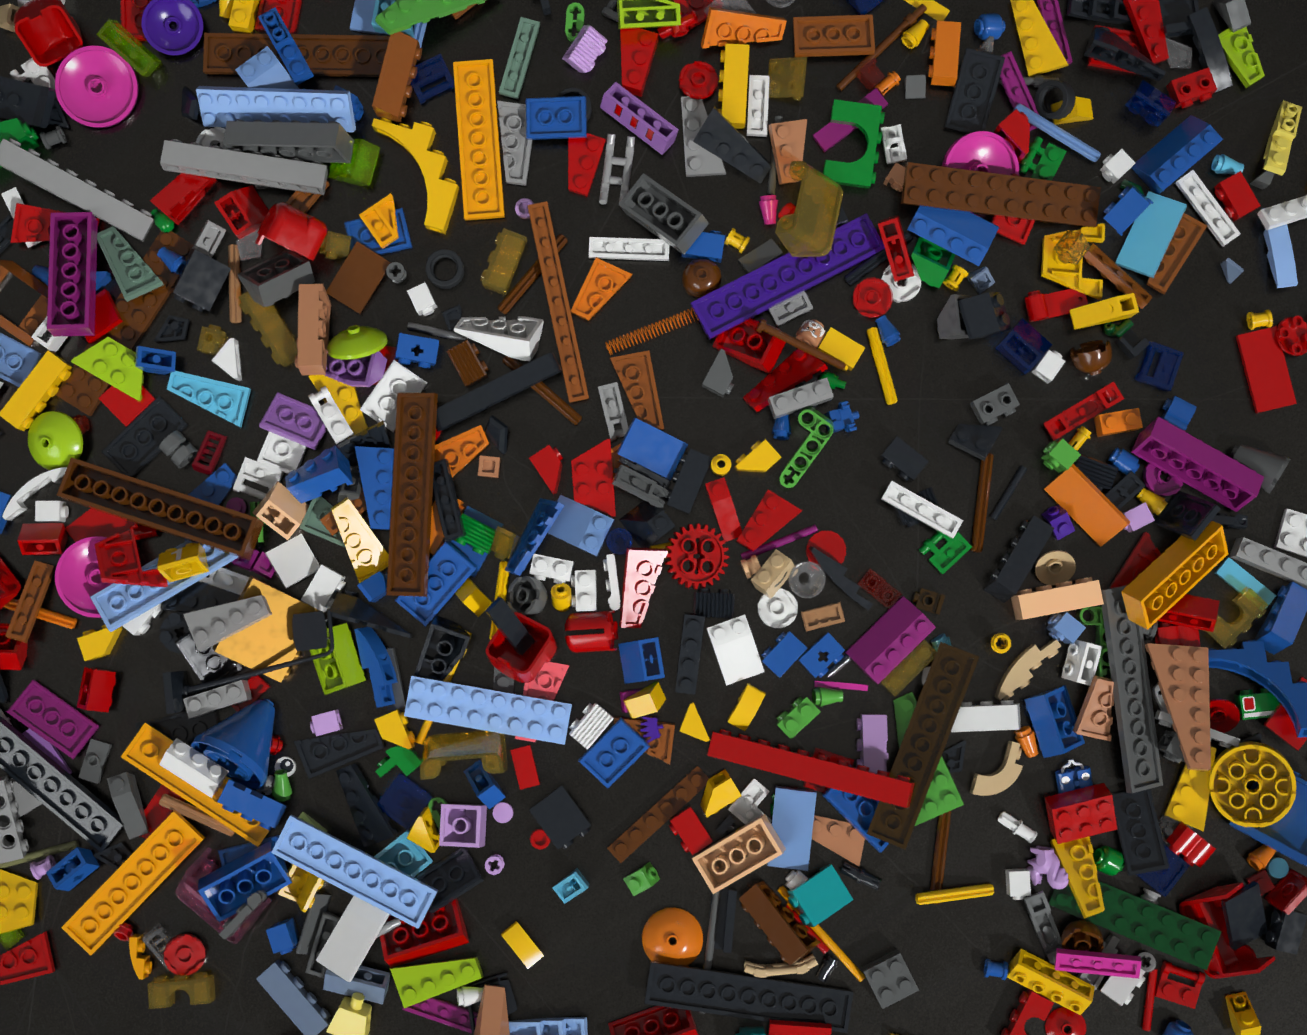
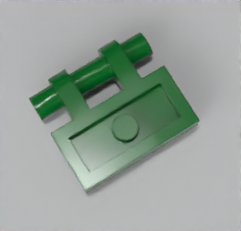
M1036 136L1029 145L1028 154L1020 163L1019 173L1026 175L1029 170L1033 172L1031 178L1052 181L1067 151L1051 143H1048L1046 148L1043 149L1040 146L1043 139ZM1036 154L1041 156L1037 165L1032 162Z
M937 531L930 539L927 538L923 542L924 545L918 550L923 555L930 550L934 555L928 561L941 574H944L972 546L959 532L952 539ZM942 538L945 539L947 543L938 549L935 545Z

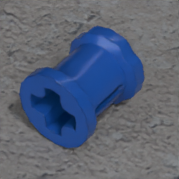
M986 959L984 977L994 976L1006 980L1008 962L999 963Z

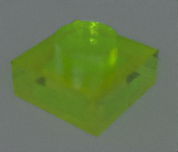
M20 929L0 934V943L8 951L23 939L25 935Z

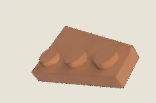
M807 119L768 125L779 185L795 183L801 179Z
M1094 675L1073 728L1076 734L1111 741L1110 725L1113 724L1111 710L1114 705V682L1111 679Z
M814 815L812 839L855 865L860 866L865 838L847 821Z

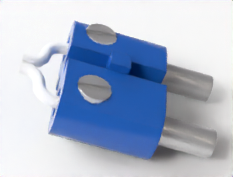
M1074 759L1068 760V764L1055 772L1058 794L1093 785L1090 766H1083L1082 763L1075 762ZM1071 762L1073 765H1079L1070 770L1067 768L1071 765Z

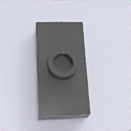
M92 738L78 778L97 784L100 783L112 744Z

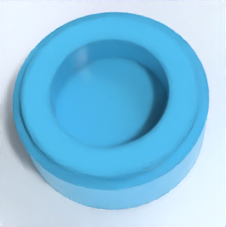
M1273 857L1267 864L1266 870L1272 877L1283 878L1287 875L1289 866L1284 859Z

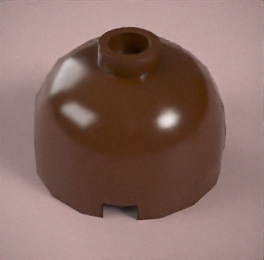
M708 258L692 260L683 270L682 283L684 289L689 295L701 298L719 289L722 278L720 268Z
M1103 340L1085 342L1080 344V349L1075 350V347L1070 350L1074 366L1078 370L1090 375L1100 374L1101 370L1106 368L1112 359L1111 344L1108 340L1106 344H1103Z
M1076 920L1070 922L1062 932L1061 941L1063 949L1101 953L1104 949L1102 933L1090 921Z

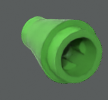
M824 687L813 689V704L821 707L842 702L843 691Z
M284 769L276 770L274 772L272 796H274L276 801L289 800L292 789L287 771Z

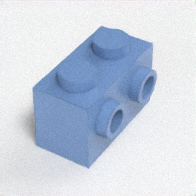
M1068 612L1052 614L1047 621L1048 626L1046 627L1050 631L1048 633L1049 636L1053 639L1071 644L1077 640L1086 628Z

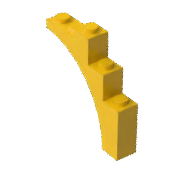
M374 118L372 123L374 131L386 135L402 145L420 166L427 189L425 227L446 234L460 189L456 181L449 178L442 180L448 162L444 153L438 150L430 152L436 135L434 128L431 124L423 121L421 123L414 122L411 129L406 124H392V121L386 118H380V120Z

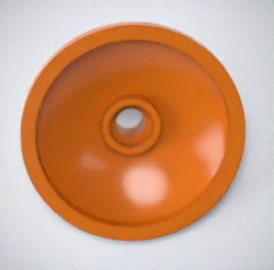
M668 907L655 912L647 920L642 932L644 951L648 958L655 962L688 966L698 957L703 944V933L697 919L690 912L677 907ZM671 937L676 938L675 944L669 943Z

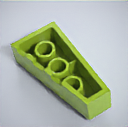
M477 957L399 966L390 969L404 1008L484 977Z

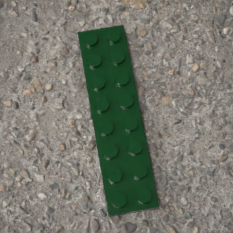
M1098 881V883H1100L1105 910L1087 918L1083 917L1069 884L1063 889L1053 890L1048 903L1050 906L1204 970H1207L1222 932L1101 881Z

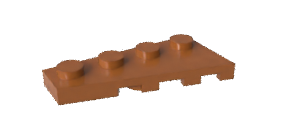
M1185 213L1183 214L1154 278L1149 277L1148 286L1162 294L1166 293L1204 233L1207 225Z
M650 351L611 357L610 360L637 418L659 430H664Z

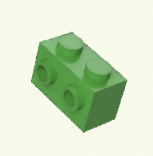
M1062 438L1058 441L1050 442L1042 450L1044 455L1041 458L1044 460L1043 463L1046 467L1061 473L1068 470L1081 454Z
M806 696L797 698L791 704L793 708L787 712L785 710L777 717L778 722L776 725L790 740L821 712Z

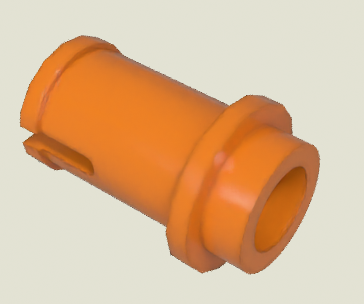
M895 71L887 73L888 76L875 86V89L877 88L882 96L895 85H899L901 78Z

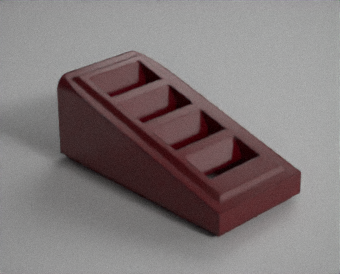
M207 430L192 463L193 470L208 476L212 475L227 436ZM209 439L219 441V444L209 442ZM206 447H211L213 449H216V451L213 452L211 450L206 449ZM205 454V455L211 456V457H212V460H211V459H208V458H206V457H203V455Z

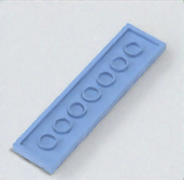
M198 86L196 88L204 127H226L227 121H235L237 119L246 122H253L254 120L291 122L296 120L302 123H309L310 121L328 123L329 121H335L340 123L346 132H354L356 130L350 91Z
M187 540L175 548L179 549L185 547L186 544L195 542ZM202 545L205 549L209 572L174 582L167 580L168 587L113 583L90 598L107 629L112 632L237 559L238 556ZM158 558L142 566V571L156 569Z
M411 676L404 716L565 745L572 704Z
M294 815L289 816L271 852L417 929L421 926L438 892L437 889Z

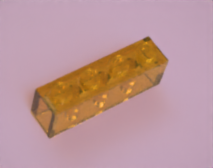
M248 291L239 296L242 302L239 306L245 314L249 313L251 316V325L263 335L260 339L266 348L270 346L273 351L271 356L276 364L280 363L286 367L294 362L295 356L298 355L296 339L274 304L263 307L252 299Z

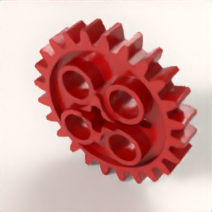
M696 523L694 528L692 524H688L687 530L684 527H680L681 534L673 532L676 538L668 539L672 544L671 546H665L670 551L666 556L669 557V560L664 563L671 566L667 572H674L672 579L679 578L678 584L682 585L685 582L686 588H690L692 584L693 589H698L699 584L701 588H706V582L709 585H713L712 579L719 581L720 578L717 574H725L721 568L722 566L728 567L724 559L729 558V556L724 555V552L728 551L729 548L722 546L726 540H719L722 534L717 533L714 535L715 528H711L708 531V525H703L701 528L700 523ZM687 540L691 543V548L688 551L683 547L684 542ZM706 541L710 543V549L707 552L703 549V544ZM700 554V558H693V555ZM686 560L690 563L688 571L683 569V563ZM705 561H707L710 565V568L707 572L703 571L702 565Z

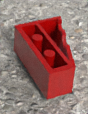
M641 28L620 29L622 87L631 94L642 97L657 48L658 33Z
M181 173L150 201L173 222L179 225L218 181L215 178Z

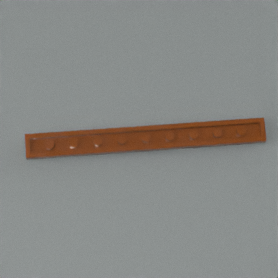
M546 201L527 205L569 403L589 399L548 203Z

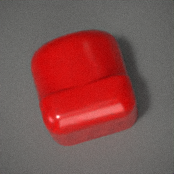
M31 0L21 6L14 15L15 32L34 62L39 66H49L66 58L71 52L83 46L79 26L60 0Z
M279 202L274 204L267 212L257 232L259 236L255 243L261 245L265 237L304 258L314 261L327 235V226L323 221L314 216L308 215L287 203Z
M514 612L536 642L523 655H518L498 629L486 647V654L491 664L504 675L521 683H529L535 679L543 665L551 661L556 653L557 644L548 627L521 613Z

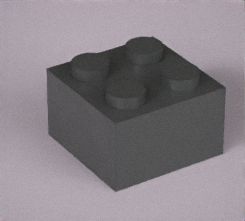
M898 949L861 967L882 1009L919 991Z

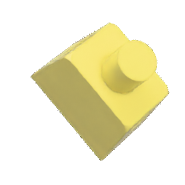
M356 992L353 993L352 998H343L327 1029V1033L333 1035L369 1034L372 1006L363 1002L365 997L362 993Z

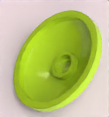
M352 325L331 339L327 345V352L332 358L341 360L366 357L386 346L388 342L387 335L377 328Z
M59 411L42 413L34 419L29 428L27 439L30 453L34 460L43 468L53 470L68 467L71 457L79 460L83 450L82 433L77 423L67 414Z

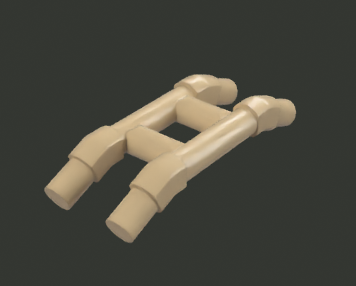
M811 954L792 965L786 962L757 964L745 960L743 968L744 972L755 977L766 978V976L804 974L810 971L809 969L817 966L818 963L814 955Z

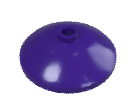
M152 0L146 6L142 15L141 24L144 36L148 43L161 53L167 55L185 54L191 51L202 37V16L198 8L190 0ZM171 22H175L177 24L176 29H171L169 27Z

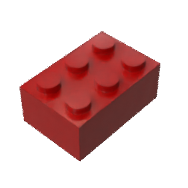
M1105 783L1045 797L1050 832L1057 844L1117 830L1113 797Z

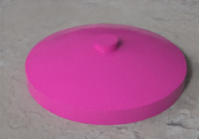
M86 46L71 52L62 61L55 77V91L61 107L72 119L89 127L104 128L121 122L131 113L138 97V81L131 65L119 53L102 46Z
M987 131L971 132L957 139L946 152L942 167L1004 175L1015 173L1019 175V163L1015 151L1012 150V146L1003 137Z
M88 537L75 542L65 550L56 566L55 585L60 598L71 610L83 616L101 617L90 597L113 584L101 581L94 545L107 537Z

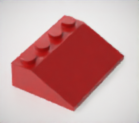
M457 898L433 914L428 910L419 929L400 920L401 925L380 936L384 960L391 968L469 943ZM389 915V917H388V919L386 920V922H387V921H391V920L395 919L396 917H394V916H392V915Z

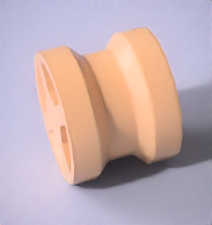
M756 555L751 556L748 560H740L747 579L751 578L761 568Z

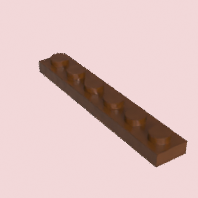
M697 765L611 843L607 849L622 863L706 786L709 779L708 776Z

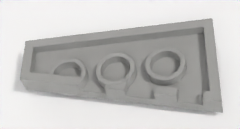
M688 96L681 97L686 177L726 175L722 159L693 142L708 117L702 99H693Z

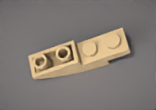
M1052 639L1040 649L1032 644L1026 648L1004 673L997 687L995 698L997 700H1007L1014 695L1013 691L1015 689L1026 687L1030 683L1029 679L1033 677L1029 669L1031 668L1033 671L1042 665L1041 661L1044 658L1048 657L1050 659L1059 652L1057 649L1061 647L1058 640Z

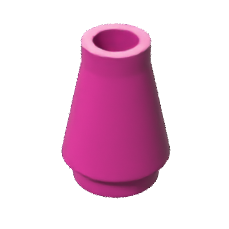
M776 195L760 196L759 205L764 225L776 224L778 207Z

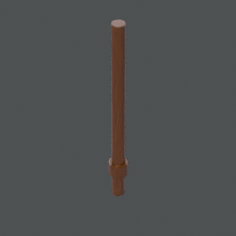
M921 4L914 12L906 15L903 18V22L875 48V54L867 55L836 85L838 90L842 91L908 27L911 28L927 10L926 6Z

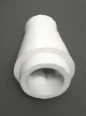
M462 986L460 989H457L458 1006L463 1005V1007L480 1002L483 988Z

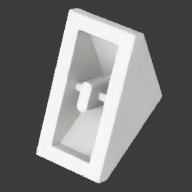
M230 338L212 361L234 379L241 381L239 344L235 338Z

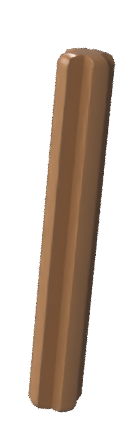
M237 244L228 245V267L231 268L229 272L230 322L241 323V281L238 278L240 273V247Z
M163 794L159 801L161 806L172 811L176 810L181 815L230 837L235 833L202 810L172 796Z

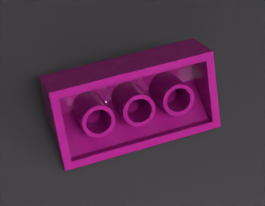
M902 596L845 653L873 682L879 684L936 627L918 608Z

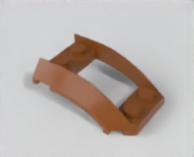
M0 260V284L8 273L11 272L42 294L19 326L0 314V326L28 346H31L35 341L31 338L47 317L48 286L14 261Z

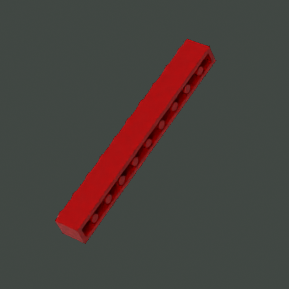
M723 729L712 734L707 756L909 808L915 784L910 782L909 777L898 775L897 778L889 777L890 772L878 770L877 773L870 772V767L857 765V768L849 766L850 762L839 759L835 763L829 761L830 757L818 754L817 758L809 756L810 752L805 750L789 751V746L778 744V747L770 746V741L759 739L758 742L750 741V736L739 734V737L731 736V731Z

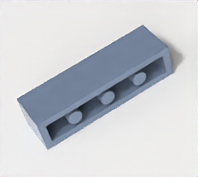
M278 959L256 978L257 981L304 1035H318L332 1021L330 1019L331 1015L325 1008L321 1009L316 1003V997L311 992L308 993L303 988L304 984L301 979L291 974L289 965L285 961L281 962Z

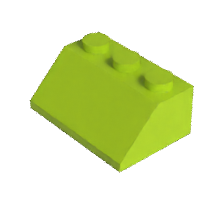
M347 623L333 627V652L328 656L313 660L324 695L366 681L364 670L361 667L358 652L354 646ZM327 628V636H328V637H329V628ZM330 639L327 641L326 648L310 650L311 656L327 652L330 649Z

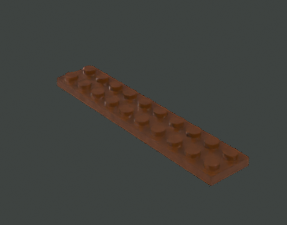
M204 33V74L239 75L235 69L267 46L289 74L268 34ZM291 34L314 76L379 77L390 36Z
M907 162L901 204L1083 227H1096L1101 187Z
M161 231L142 260L159 277L164 285L128 302L121 292L114 304L123 322L94 343H88L83 352L107 337L134 351L169 297L170 289L174 288L180 274L172 273L157 256L158 251L162 247H166L184 256L187 261V255L190 249H192L193 244L172 231L168 233ZM74 364L70 377L63 381L56 395L88 416H92L101 402L98 398L111 385Z
M397 393L386 593L389 596L427 597L438 394Z

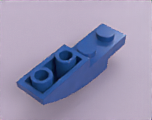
M276 7L258 16L296 86L314 76Z
M371 627L354 629L362 669L369 668L376 708L396 704L392 684L398 683L391 658L383 642Z

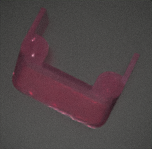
M208 847L186 870L175 893L185 905L220 933L224 929L222 925L228 919H234L238 914L236 913L218 922L198 892L199 879L217 870L216 863L211 859H207L211 852V849ZM268 898L227 940L237 944L264 913L271 900Z

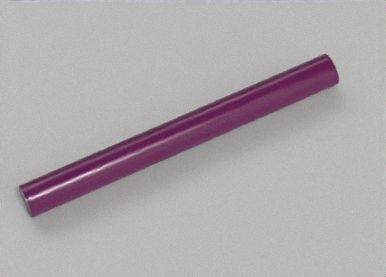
M814 524L763 544L754 552L748 550L740 553L742 560H747L753 555H760L816 533L818 529Z

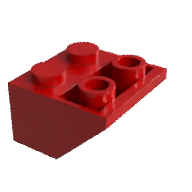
M253 186L231 191L214 202L234 234L241 241L260 228L269 211Z

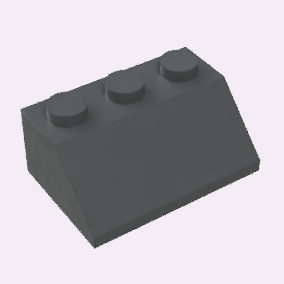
M286 250L238 274V278L252 299L263 307L272 306L276 301L290 297L292 293L299 290V284H312L315 282L310 262L290 250Z

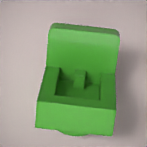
M648 862L642 868L627 875L623 880L633 896L652 887L660 880L657 870Z

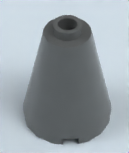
M1241 444L1240 447L1235 445L1229 455L1233 457L1232 459L1264 476L1261 488L1269 494L1291 460L1287 456Z

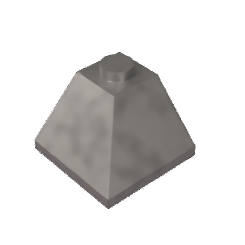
M957 294L950 296L937 318L939 339L969 338L958 301L973 296Z

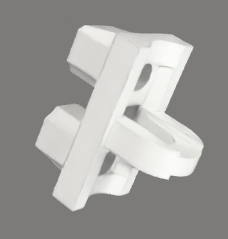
M901 124L882 127L880 131L882 132L887 164L907 161ZM897 143L898 147L890 148L892 144Z

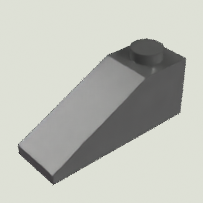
M125 772L107 778L112 800L124 824L123 826L128 838L131 840L150 833L135 775Z

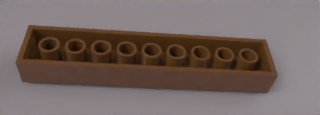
M72 457L57 492V496L67 501L195 543H200L201 545L247 560L251 559L264 524L257 517Z

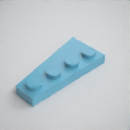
M179 371L170 374L167 390L242 428L251 392L250 388Z

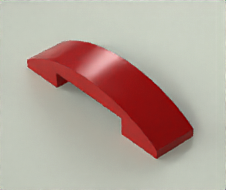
M1112 382L1043 424L1054 441L1120 402L1124 397L1116 384Z

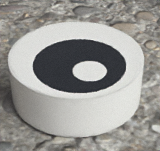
M282 757L276 761L275 771L284 769L289 777L296 771V762L291 757Z

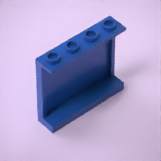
M1293 770L1296 779V797L1291 809L1281 820L1261 828L1243 827L1231 821L1229 825L1307 867V781L1301 779L1302 775ZM1257 781L1253 783L1250 790L1258 787Z

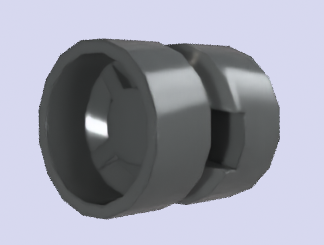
M179 430L172 432L159 445V449L166 456H171V461L178 468L186 466L194 459L198 452L190 442L186 443V437Z

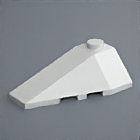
M518 316V320H506V317H499L497 320H488L486 317H461L454 327V332L510 358L531 361L538 350L544 322L543 319Z

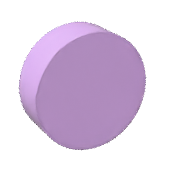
M528 198L518 200L515 205L516 214L522 219H529L527 205L534 204L533 201Z
M507 802L498 803L493 809L494 819L499 823L508 822L513 817L512 806Z

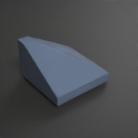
M1230 258L1225 259L1220 264L1229 284L1244 271L1243 268Z
M986 266L968 273L969 275L966 277L978 294H981L995 283Z

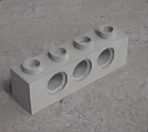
M7 775L0 777V796L5 800V803L0 804V816L6 815L10 819L9 823H4L0 819V864L22 859L29 850L28 841L23 839L22 835L24 831L23 822L21 819L18 820L17 812H19L18 803L16 800H13L12 796L14 792L13 783L11 780L8 781ZM5 835H12L15 841L8 842L5 839Z

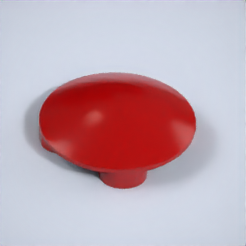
M1301 316L1283 319L1276 331L1279 346L1283 351L1293 356L1305 354L1307 352V323L1303 321Z

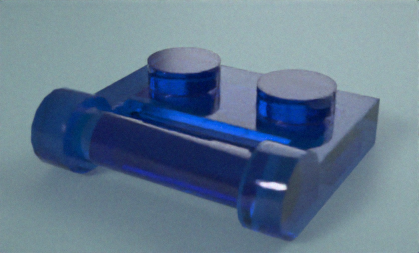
M441 54L415 66L417 67V74L415 79L411 80V85L421 104L425 103L426 99L449 88L451 90L455 88L454 80ZM445 76L447 81L421 92V87Z
M1149 341L1150 344L1146 347L1148 350L1140 373H1137L1135 380L1171 391L1184 353ZM1155 351L1161 354L1153 377H1150L1147 374Z

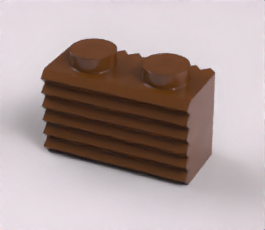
M465 340L446 351L466 388L488 377L486 372L489 369L484 360L479 361L477 357L479 351L474 343L470 344L468 340Z

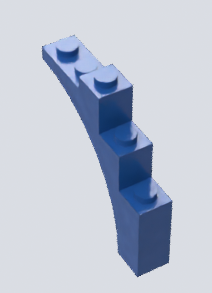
M1248 640L1242 642L1240 649H1208L1209 668L1232 671L1262 685L1286 709L1293 722L1297 738L1307 737V682L1292 683L1289 662L1278 660L1267 662L1264 641Z

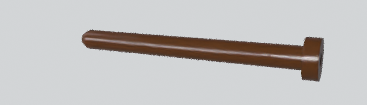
M760 319L756 327L757 332L761 333L764 331L840 370H844L846 366L844 362L767 324V320Z

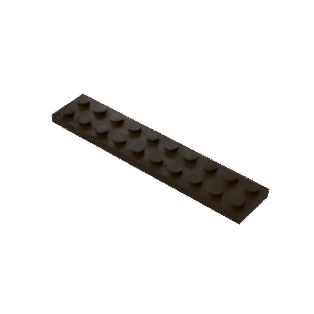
M940 642L889 777L897 778L898 775L909 777L910 782L915 783L909 808L879 801L867 831L868 835L906 850L979 656Z

